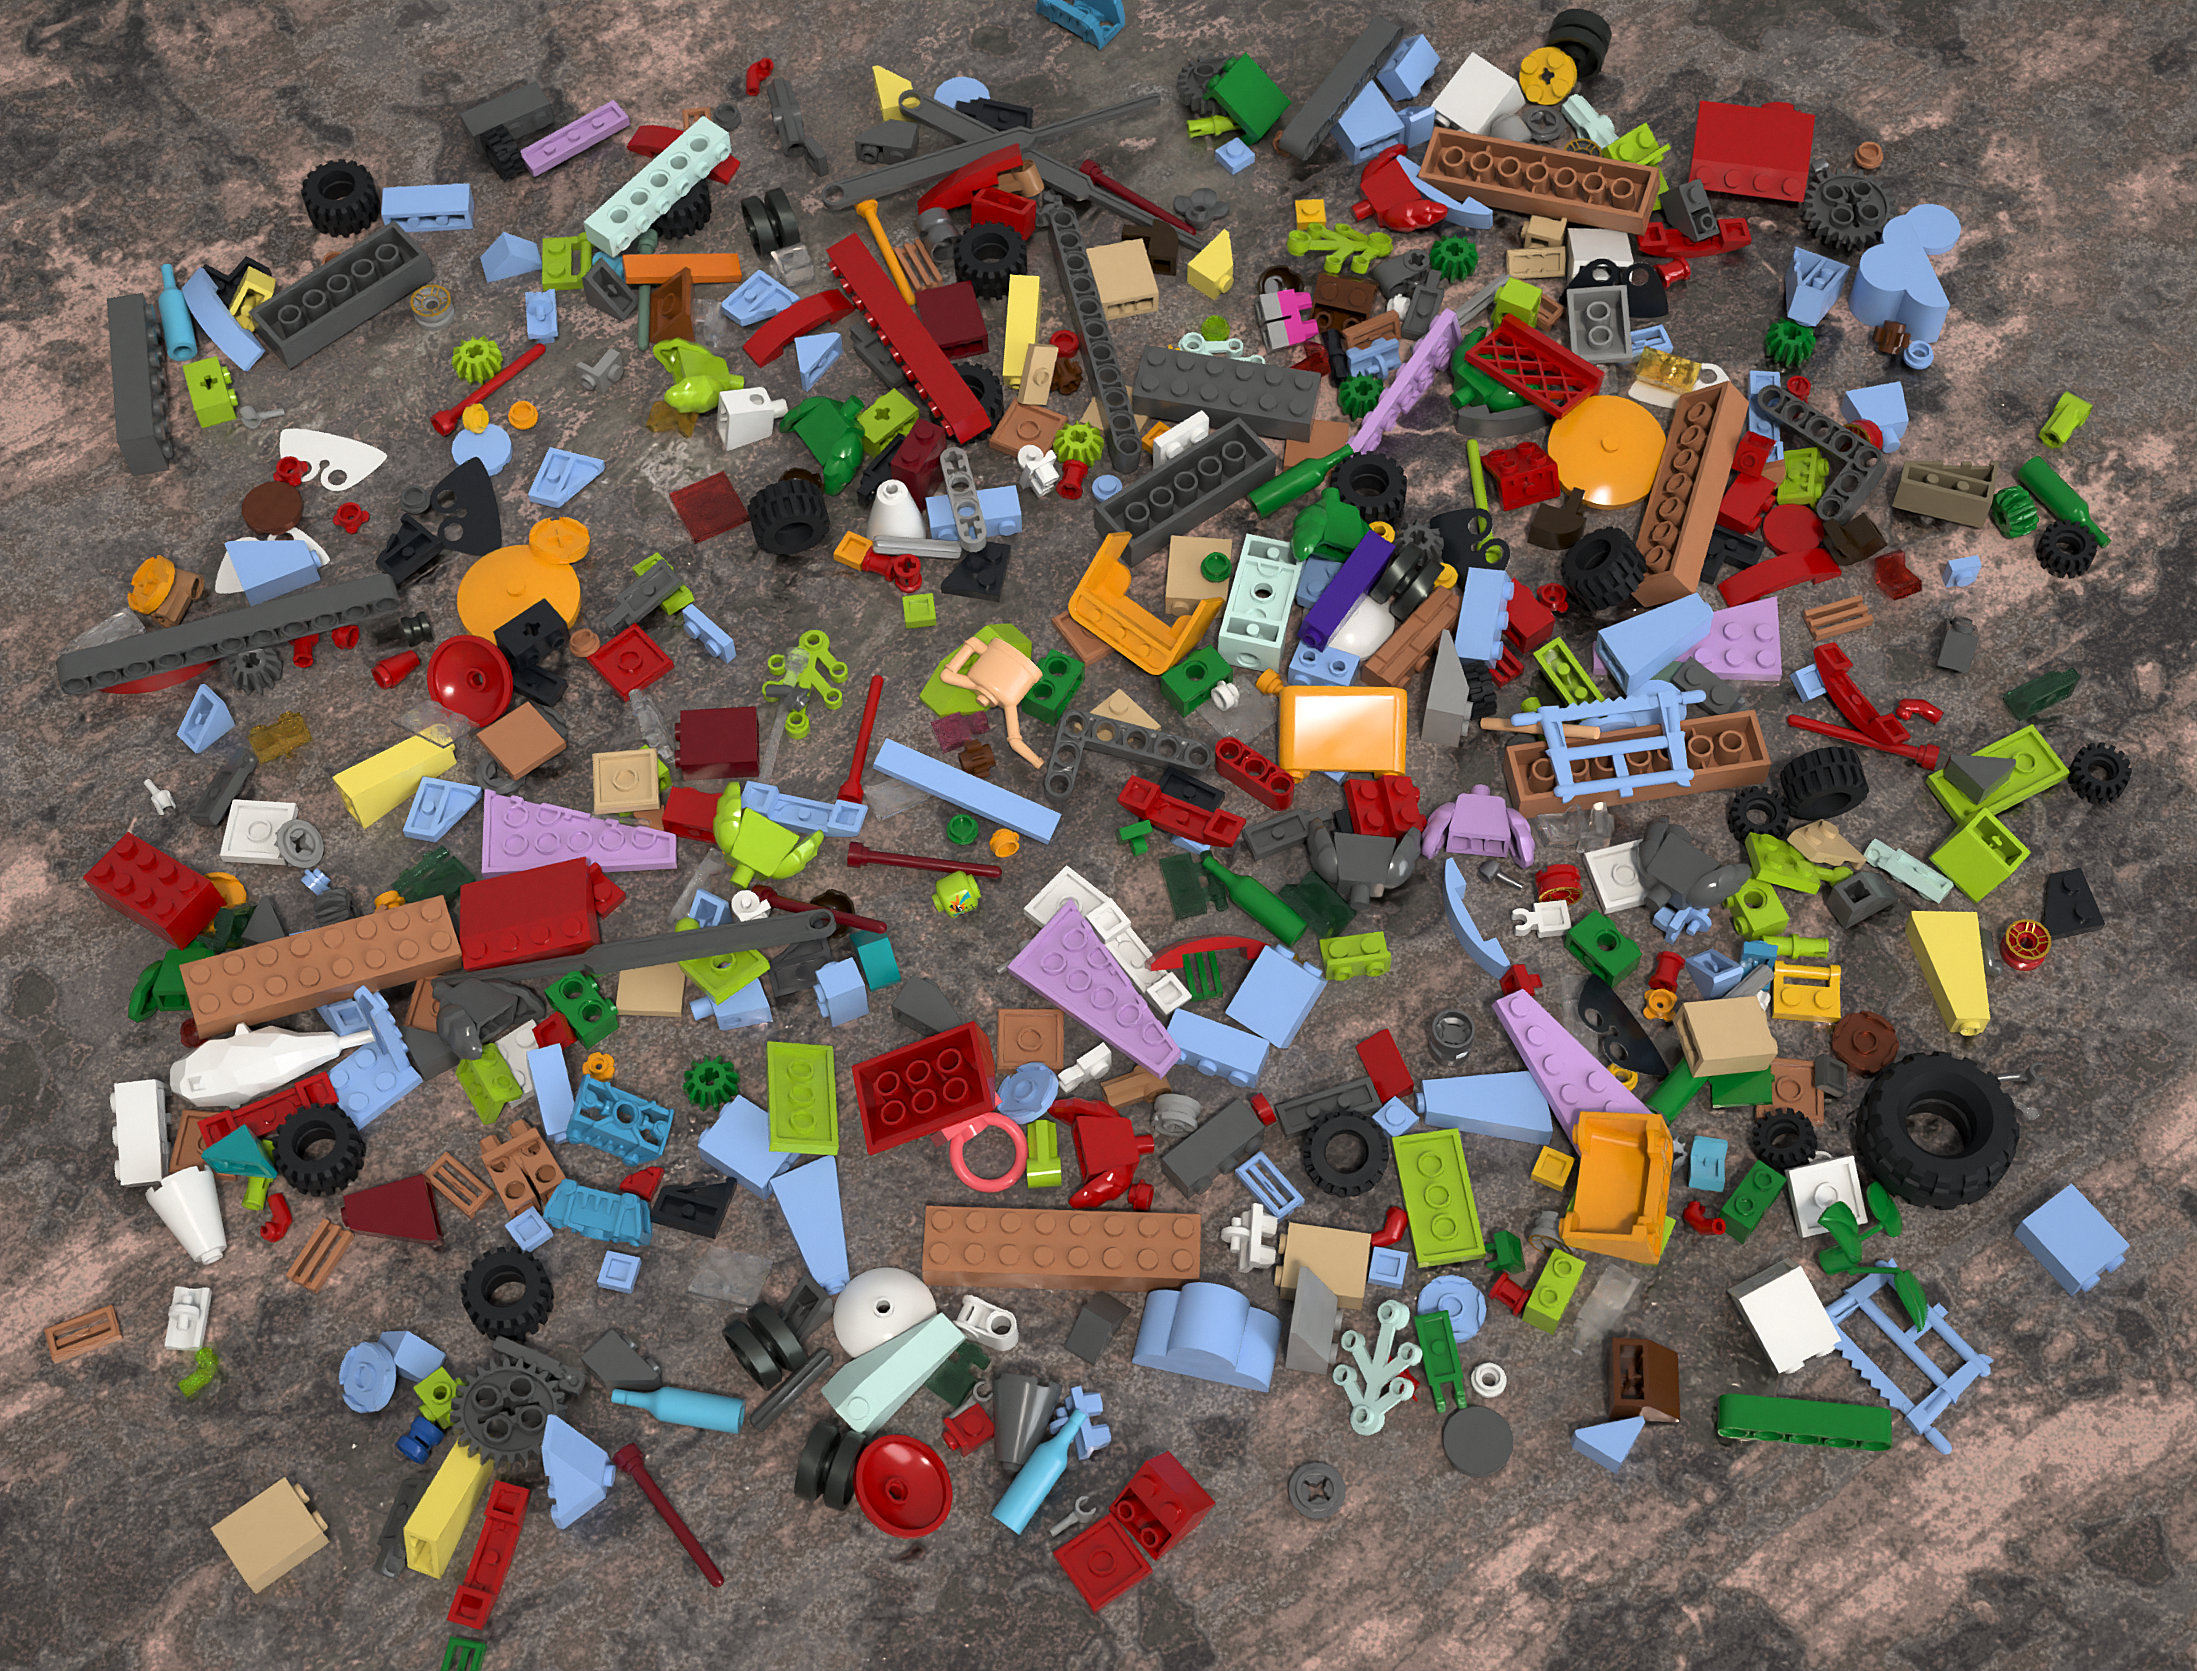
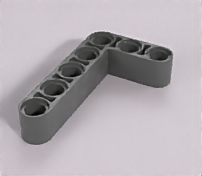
M1777 385L1763 387L1758 394L1757 401L1769 419L1812 446L1818 447L1820 451L1845 466L1819 500L1817 513L1823 523L1834 518L1842 526L1846 525L1885 475L1887 463L1882 453L1876 446ZM1780 398L1777 405L1768 407L1772 399ZM1804 413L1801 420L1792 422V418L1796 414ZM1828 428L1824 436H1815L1818 430ZM1844 444H1853L1849 451L1840 452V448ZM1871 458L1877 459L1874 466L1864 467L1867 460ZM1859 483L1855 491L1845 492L1849 484ZM1834 507L1840 508L1836 516L1827 517L1830 509Z
M1070 710L1063 715L1045 779L1044 794L1046 799L1053 804H1063L1070 799L1084 748L1166 770L1170 766L1194 777L1202 776L1208 771L1213 753L1207 744L1200 741L1081 710ZM1072 721L1078 722L1083 730L1079 733H1071L1067 730L1066 725ZM1106 729L1113 734L1114 738L1110 741H1102L1097 737L1096 733L1099 730ZM1137 737L1143 741L1144 746L1140 749H1133L1128 745L1127 741L1130 738ZM1168 745L1172 747L1175 754L1171 757H1164L1159 753L1158 748ZM1063 751H1069L1074 755L1075 760L1070 763H1064L1058 758V754ZM1199 753L1204 757L1205 763L1195 765L1190 761L1189 756ZM1054 781H1062L1066 784L1067 790L1063 793H1056L1050 788V784Z

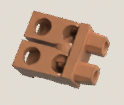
M524 1119L512 1123L508 1128L513 1139L501 1144L496 1135H490L479 1142L482 1150L481 1159L511 1219H514L532 1206H534L537 1212L541 1211L538 1200L526 1177L529 1176L544 1206L548 1203L558 1184L562 1180L567 1179L545 1142L540 1137L536 1127L531 1128Z

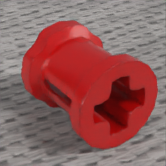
M1681 255L1674 257V260L1667 264L1653 266L1660 277L1664 290L1676 281L1690 279L1691 269L1689 263Z
M1069 459L1063 463V476L1056 485V492L1063 498L1075 500L1082 496L1083 488L1081 485L1083 479L1087 477L1088 466L1082 461Z
M871 546L864 556L862 571L866 573L872 571L884 576L886 581L892 582L896 577L893 563L898 555L892 557L887 554H876Z
M913 554L898 556L893 563L896 574L895 585L903 593H914L922 585L920 560Z
M1671 951L1659 952L1656 957L1658 964L1655 974L1650 976L1648 985L1653 990L1665 989L1676 993L1678 988L1676 980L1679 971L1684 969L1686 961L1677 953Z
M1504 1272L1494 1284L1488 1298L1491 1300L1496 1298L1513 1310L1512 1314L1518 1317L1527 1305L1533 1290H1525L1509 1279L1510 1274Z

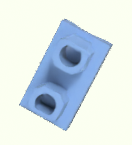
M549 289L546 292L536 293L525 292L529 339H536L537 343L542 344L555 342L554 337L558 336L555 290Z
M1382 337L1373 340L1369 348L1363 350L1357 347L1348 349L1346 354L1349 375L1356 378L1360 371L1366 377L1372 373L1378 379H1388V371L1401 366L1399 341L1396 338L1387 341Z
M1663 906L1655 914L1652 924L1666 932L1664 941L1673 945L1686 924L1688 925L1686 933L1694 936L1696 931L1707 932L1712 922L1707 916L1710 911L1709 908H1699L1697 910L1689 906L1687 909L1678 910L1676 913Z
M1081 1386L1073 1387L1070 1389L1071 1395L1064 1399L1065 1407L1056 1409L1057 1420L1053 1421L1049 1428L1051 1434L1057 1435L1066 1422L1069 1421L1068 1419L1075 1409L1088 1416L1082 1426L1079 1427L1071 1443L1074 1442L1078 1460L1089 1459L1094 1450L1109 1445L1111 1435L1107 1424L1091 1426L1089 1417L1100 1415L1103 1411L1100 1393H1083Z

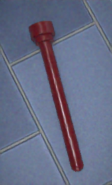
M1086 159L1081 165L1079 171L1090 176L1093 185L1097 183L1139 209L1196 236L1197 232L1194 227L1103 174V170L1100 169L1098 163L1091 159Z
M850 842L847 867L861 868V866H868V863L945 873H954L961 870L966 875L972 874L973 876L994 879L1002 875V869L999 866L871 851L870 847H865L864 843Z
M756 884L751 889V892L758 896L760 903L764 900L768 901L771 910L777 908L798 913L816 909H827L833 913L837 924L877 934H884L887 931V925L883 921L778 896L771 887Z
M630 1443L620 1449L612 1458L620 1472L633 1476L710 1584L715 1588L721 1587L724 1584L723 1575L643 1467L645 1464L642 1459L644 1454L636 1443Z

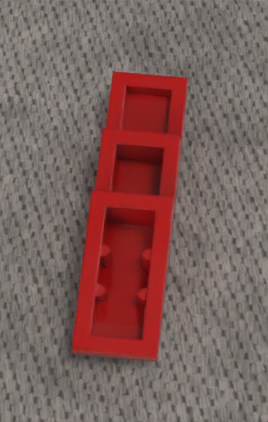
M1019 143L991 152L961 167L938 182L917 200L919 215L934 207L948 210L972 203L975 190L999 183L998 172L1024 165Z

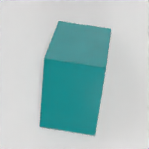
M862 930L849 935L870 992L902 982L886 933L877 934Z
M245 1124L204 1150L201 1156L216 1173L273 1179L276 1178L278 1173L259 1138Z

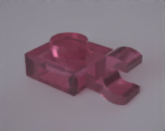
M984 710L978 711L966 718H963L959 711L931 722V728L943 754L964 746L963 743L972 741L970 734L981 735L990 730Z

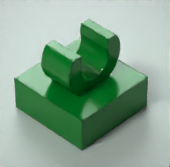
M1148 819L1119 828L1115 835L1119 846L1129 843L1133 857L1146 854V851H1148L1144 838L1149 837L1153 830Z
M1507 1230L1495 1233V1243H1488L1484 1247L1488 1254L1497 1252L1498 1257L1494 1262L1487 1263V1268L1495 1272L1505 1269L1512 1274L1526 1271L1520 1238Z

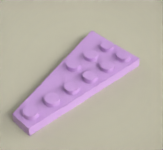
M1446 308L1441 315H1436L1432 320L1427 336L1416 343L1412 351L1413 355L1408 363H1403L1399 367L1395 375L1396 380L1390 388L1386 387L1382 391L1378 400L1379 404L1373 412L1369 411L1366 414L1358 434L1351 436L1346 444L1351 446L1354 453L1361 452V454H1366V451H1374L1381 441L1382 432H1391L1397 424L1398 414L1400 412L1407 414L1433 384L1435 379L1434 373L1437 370L1444 372L1450 365L1449 359L1455 347L1460 345L1463 340L1455 312Z
M1777 596L1714 611L1709 634L1674 661L1685 663L1691 656L1720 679L1780 681L1782 666ZM1594 641L1592 645V675H1612L1596 652L1597 641Z
M485 789L482 875L484 879L584 856L588 859L589 867L594 862H597L601 866L602 873L677 869L676 834L644 826H627L619 824L618 820L610 818L602 820L591 817L589 813L547 803L535 804L524 801L522 797L512 795L510 798L498 795L496 791Z
M1071 898L1007 966L1009 974L1161 1080L1182 1056L1180 1048L1162 1023L1150 1011L1146 1001L1141 994L1137 993L1128 976L1107 947L1098 939L1093 932V928L1080 914Z
M1524 989L1494 1002L1492 1007L1580 1159L1582 1154L1578 1144H1574L1572 1138L1573 1126L1579 1123L1580 1111L1653 1114Z

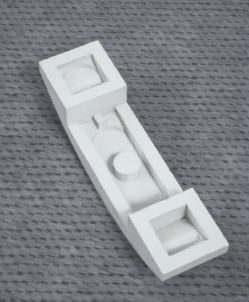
M1112 898L1085 916V919L1093 928V932L1110 951L1130 979L1132 985L1161 1014L1166 1017L1175 1011L1176 1007L1179 1008L1192 999V995L1173 972L1168 974L1166 970L1150 971L1145 968L1144 962L1153 954L1131 929V921Z

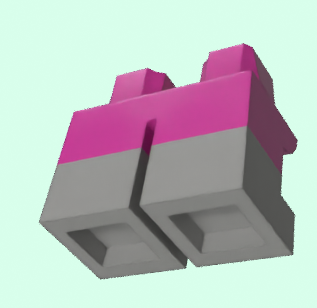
M1294 289L1261 294L1254 300L1260 326L1264 325L1261 328L1267 354L1293 346H1300L1306 340L1319 334L1316 320L1301 321L1299 311L1312 308L1309 292L1295 293Z

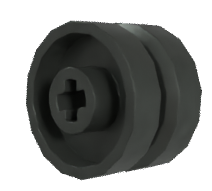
M1580 8L1567 9L1560 12L1554 18L1544 47H1556L1561 49L1566 55H1569L1576 66V81H1587L1596 77L1601 71L1611 42L1612 32L1609 24L1596 13Z
M778 187L766 191L764 203L756 195L741 199V210L746 230L754 250L761 261L776 257L777 244L786 253L801 248L800 234L795 216L782 188Z
M1412 541L1409 542L1369 594L1378 603L1384 604L1395 591L1399 593L1400 596L1391 606V613L1402 621L1405 620L1415 606L1419 607L1434 588V581L1445 568L1434 558H1431L1417 571L1414 567L1422 558L1423 550Z
M761 1300L746 1311L747 1320L751 1328L745 1322L736 1319L722 1329L721 1332L744 1370L762 1389L769 1391L782 1381V1373L778 1364L783 1369L794 1372L807 1362V1358L802 1347L784 1321L765 1301Z
M819 1421L813 1428L801 1456L794 1484L795 1497L813 1502L823 1493L826 1507L841 1512L845 1511L855 1494L853 1487L854 1467L861 1452L869 1445V1437L851 1430L841 1439L838 1426Z

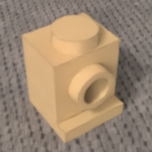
M1532 215L1530 222H1524L1521 232V238L1525 239L1524 248L1561 246L1565 235L1567 218H1561L1560 222Z

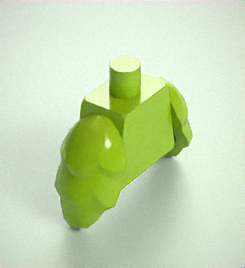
M676 337L671 340H661L653 347V354L664 365L666 371L672 374L674 386L666 391L664 400L679 413H703L712 410L718 406L719 392L739 390L744 387V376L729 374L726 360L714 356L709 349L699 343H691Z
M738 781L728 782L722 796L718 798L716 816L713 819V833L718 847L725 852L723 860L736 867L729 880V883L734 887L746 890L753 877L759 881H764L768 878L774 880L790 878L804 870L805 865L817 856L818 848L825 837L821 829L813 832L794 847L800 836L748 807L741 810V794Z

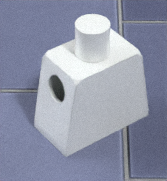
M762 387L719 392L716 429L726 451L769 437L773 431L774 419L784 417L788 412L787 404L784 399L771 401L766 389Z

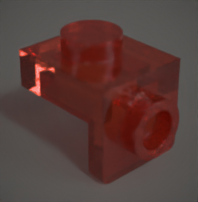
M1311 340L1303 342L1307 358L1289 367L1321 373V377L1331 372L1328 362V351L1323 345Z
M1899 549L1875 558V584L1893 600L1904 599L1909 595L1922 591V581L1906 567L1905 552Z

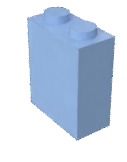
M1371 80L1330 132L1352 164L1356 165L1378 156L1381 151L1398 143L1403 144L1405 125L1373 80Z
M1279 943L1277 947L1265 945L1225 1013L1262 1038L1269 1040L1276 1047L1288 1048L1328 983V980L1320 976L1323 972L1320 968L1308 961H1305L1304 965L1293 958L1295 953Z
M738 1095L733 1102H728L724 1105L719 1113L718 1121L712 1128L708 1127L703 1131L697 1145L702 1160L729 1178H737L738 1184L764 1201L772 1194L769 1180L789 1172L803 1154L769 1151L768 1113L741 1095Z
M2072 1183L2025 1218L2014 1232V1235L2071 1296L2080 1289L2085 1293L2091 1290L2101 1280L2098 1275L2106 1269L2109 1273L2118 1269L2126 1261L2123 1255L2130 1247L2128 1242Z

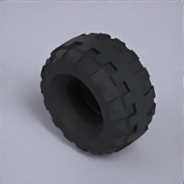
M1933 1051L1932 1055L1917 1052L1905 1055L1901 1061L1895 1064L1891 1062L1880 1071L1869 1085L1859 1105L1855 1121L1857 1124L1855 1134L1857 1151H1860V1154L1864 1156L1865 1161L1863 1165L1873 1179L1878 1177L1884 1184L1883 1188L1892 1196L1896 1197L1898 1194L1908 1199V1204L1920 1208L1931 1205L1936 1210H1952L1957 1205H1964L1966 1203L1971 1205L1981 1200L1989 1191L1996 1187L2008 1171L2017 1152V1142L2020 1138V1123H2017V1118L2014 1116L2016 1108L2011 1096L2006 1092L2003 1093L2000 1089L2002 1083L1991 1072L1986 1074L1978 1069V1062L1964 1057L1962 1060L1953 1058L1951 1052ZM1917 1113H1932L1945 1118L1960 1133L1964 1150L1958 1154L1943 1156L1932 1154L1922 1149L1910 1137L1906 1129L1905 1118Z

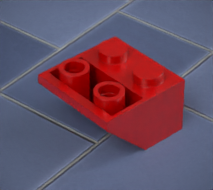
M1167 1451L1147 1460L1108 1509L1147 1553L1157 1561L1194 1530L1216 1502L1177 1459Z

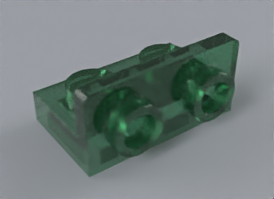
M2074 668L2063 673L2061 671H2050L2005 693L2002 700L2020 722L2071 697L2081 676Z
M1309 871L1300 884H1285L1278 893L1321 938L1339 937L1357 915L1356 910L1350 908V904L1322 879L1316 871Z
M244 902L220 907V911H218L214 919V928L216 930L197 934L196 941L207 944L206 949L217 952H226L227 948L240 949L241 945L245 944L241 936L258 904Z

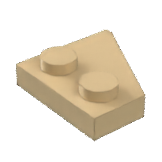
M1120 688L1089 712L1161 731V726ZM1080 723L1074 724L1075 733L1083 730ZM1106 729L1099 730L1096 733L1097 737L1102 741H1110L1114 738L1113 734ZM1130 738L1127 742H1133V738Z
M1823 819L1794 830L1787 838V841L1811 862H1825L1830 865L1841 866L1844 861H1848L1854 869L1859 870L1868 860L1839 834V830L1835 825Z

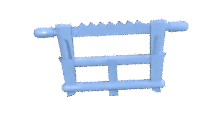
M1673 689L1658 692L1656 696L1648 697L1643 693L1638 698L1631 695L1626 700L1620 696L1615 701L1607 698L1601 703L1596 699L1591 704L1584 701L1579 706L1573 702L1567 708L1561 709L1558 706H1543L1536 709L1537 713L1534 711L1514 714L1511 716L1510 722L1516 727L1537 724V722L1541 723L1549 747L1545 752L1549 756L1557 782L1554 794L1556 797H1562V804L1570 802L1577 795L1619 790L1620 798L1633 796L1632 788L1674 782L1681 787L1691 786L1689 780L1693 779L1694 771L1687 766L1684 741L1686 732L1681 731L1678 704L1685 705L1703 702L1706 699V693L1703 690H1693L1677 694V690ZM1658 709L1663 736L1567 748L1562 727L1563 721ZM1667 748L1671 770L1629 776L1623 754ZM1603 756L1612 757L1616 774L1615 778L1573 782L1569 761Z
M1891 1258L1888 1263L1884 1260L1877 1261L1875 1267H1897V1264ZM1870 1274L1851 1288L1844 1289V1296L1824 1308L1841 1338V1341L1834 1344L1835 1349L1842 1351V1358L1852 1361L1851 1368L1861 1370V1378L1871 1380L1870 1387L1880 1390L1879 1397L1888 1399L1889 1407L1899 1409L1905 1415L1904 1421L1917 1435L1920 1436L1924 1433V1437L1941 1454L1947 1455L1951 1453L1952 1445L1930 1424L1949 1403L1956 1405L1958 1397L1978 1375L1981 1377L1988 1376L1991 1372L1989 1364L1994 1360L1985 1354L1978 1355L1944 1321L1943 1317L1948 1314V1311L1940 1303L1933 1308L1928 1304L1927 1319L1921 1332L1917 1333V1328L1914 1324L1904 1333L1870 1299L1887 1283L1897 1292L1894 1284V1275ZM1859 1307L1938 1387L1917 1406L1838 1327L1840 1323ZM1931 1328L1966 1362L1950 1378L1914 1343Z

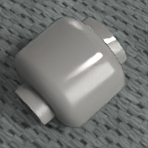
M1505 114L1490 126L1492 130L1489 135L1490 137L1522 143H1529L1532 137L1531 131L1518 115L1510 116Z

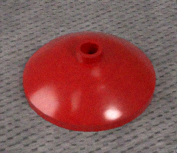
M463 634L445 640L434 651L427 670V686L435 707L448 721L464 728H481L497 721L509 706L513 692V678L510 666L500 649L486 638L472 634ZM479 674H481L483 678V683H481L479 680Z
M905 1435L883 1436L869 1444L856 1461L853 1472V1487L857 1502L865 1516L881 1531L901 1539H918L935 1531L946 1520L953 1498L950 1476L939 1456L923 1442ZM889 1492L894 1494L895 1499L890 1495Z

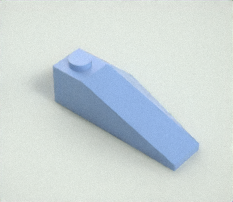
M548 1414L541 1451L545 1476H549L548 1497L556 1498L557 1505H552L551 1516L557 1528L565 1529L606 1498L607 1487H612L614 1484L616 1468L615 1465H612L607 1452L556 1415Z

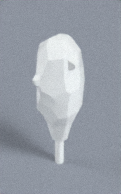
M244 1022L237 1023L234 1037L208 1040L174 1062L170 1069V1085L172 1092L198 1107L229 1106L235 1111L240 1109L241 1104L248 1103L257 1097L268 1095L304 1073L338 1057L342 1049L376 1041L370 1029L338 1036L334 1032L297 1033L272 1025L252 1031Z

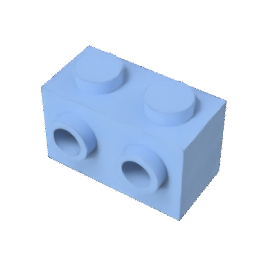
M1423 34L1404 39L1376 77L1395 102L1406 98L1411 100L1421 92L1420 87L1423 83L1435 73L1434 68L1441 59Z
M1301 639L1289 666L1287 684L1293 686H1353L1359 673L1360 656L1329 646L1322 653L1316 648L1308 646Z
M853 957L841 962H830L820 970L815 971L817 984L813 985L817 998L815 1001L821 1017H828L832 1027L869 1013L865 984Z

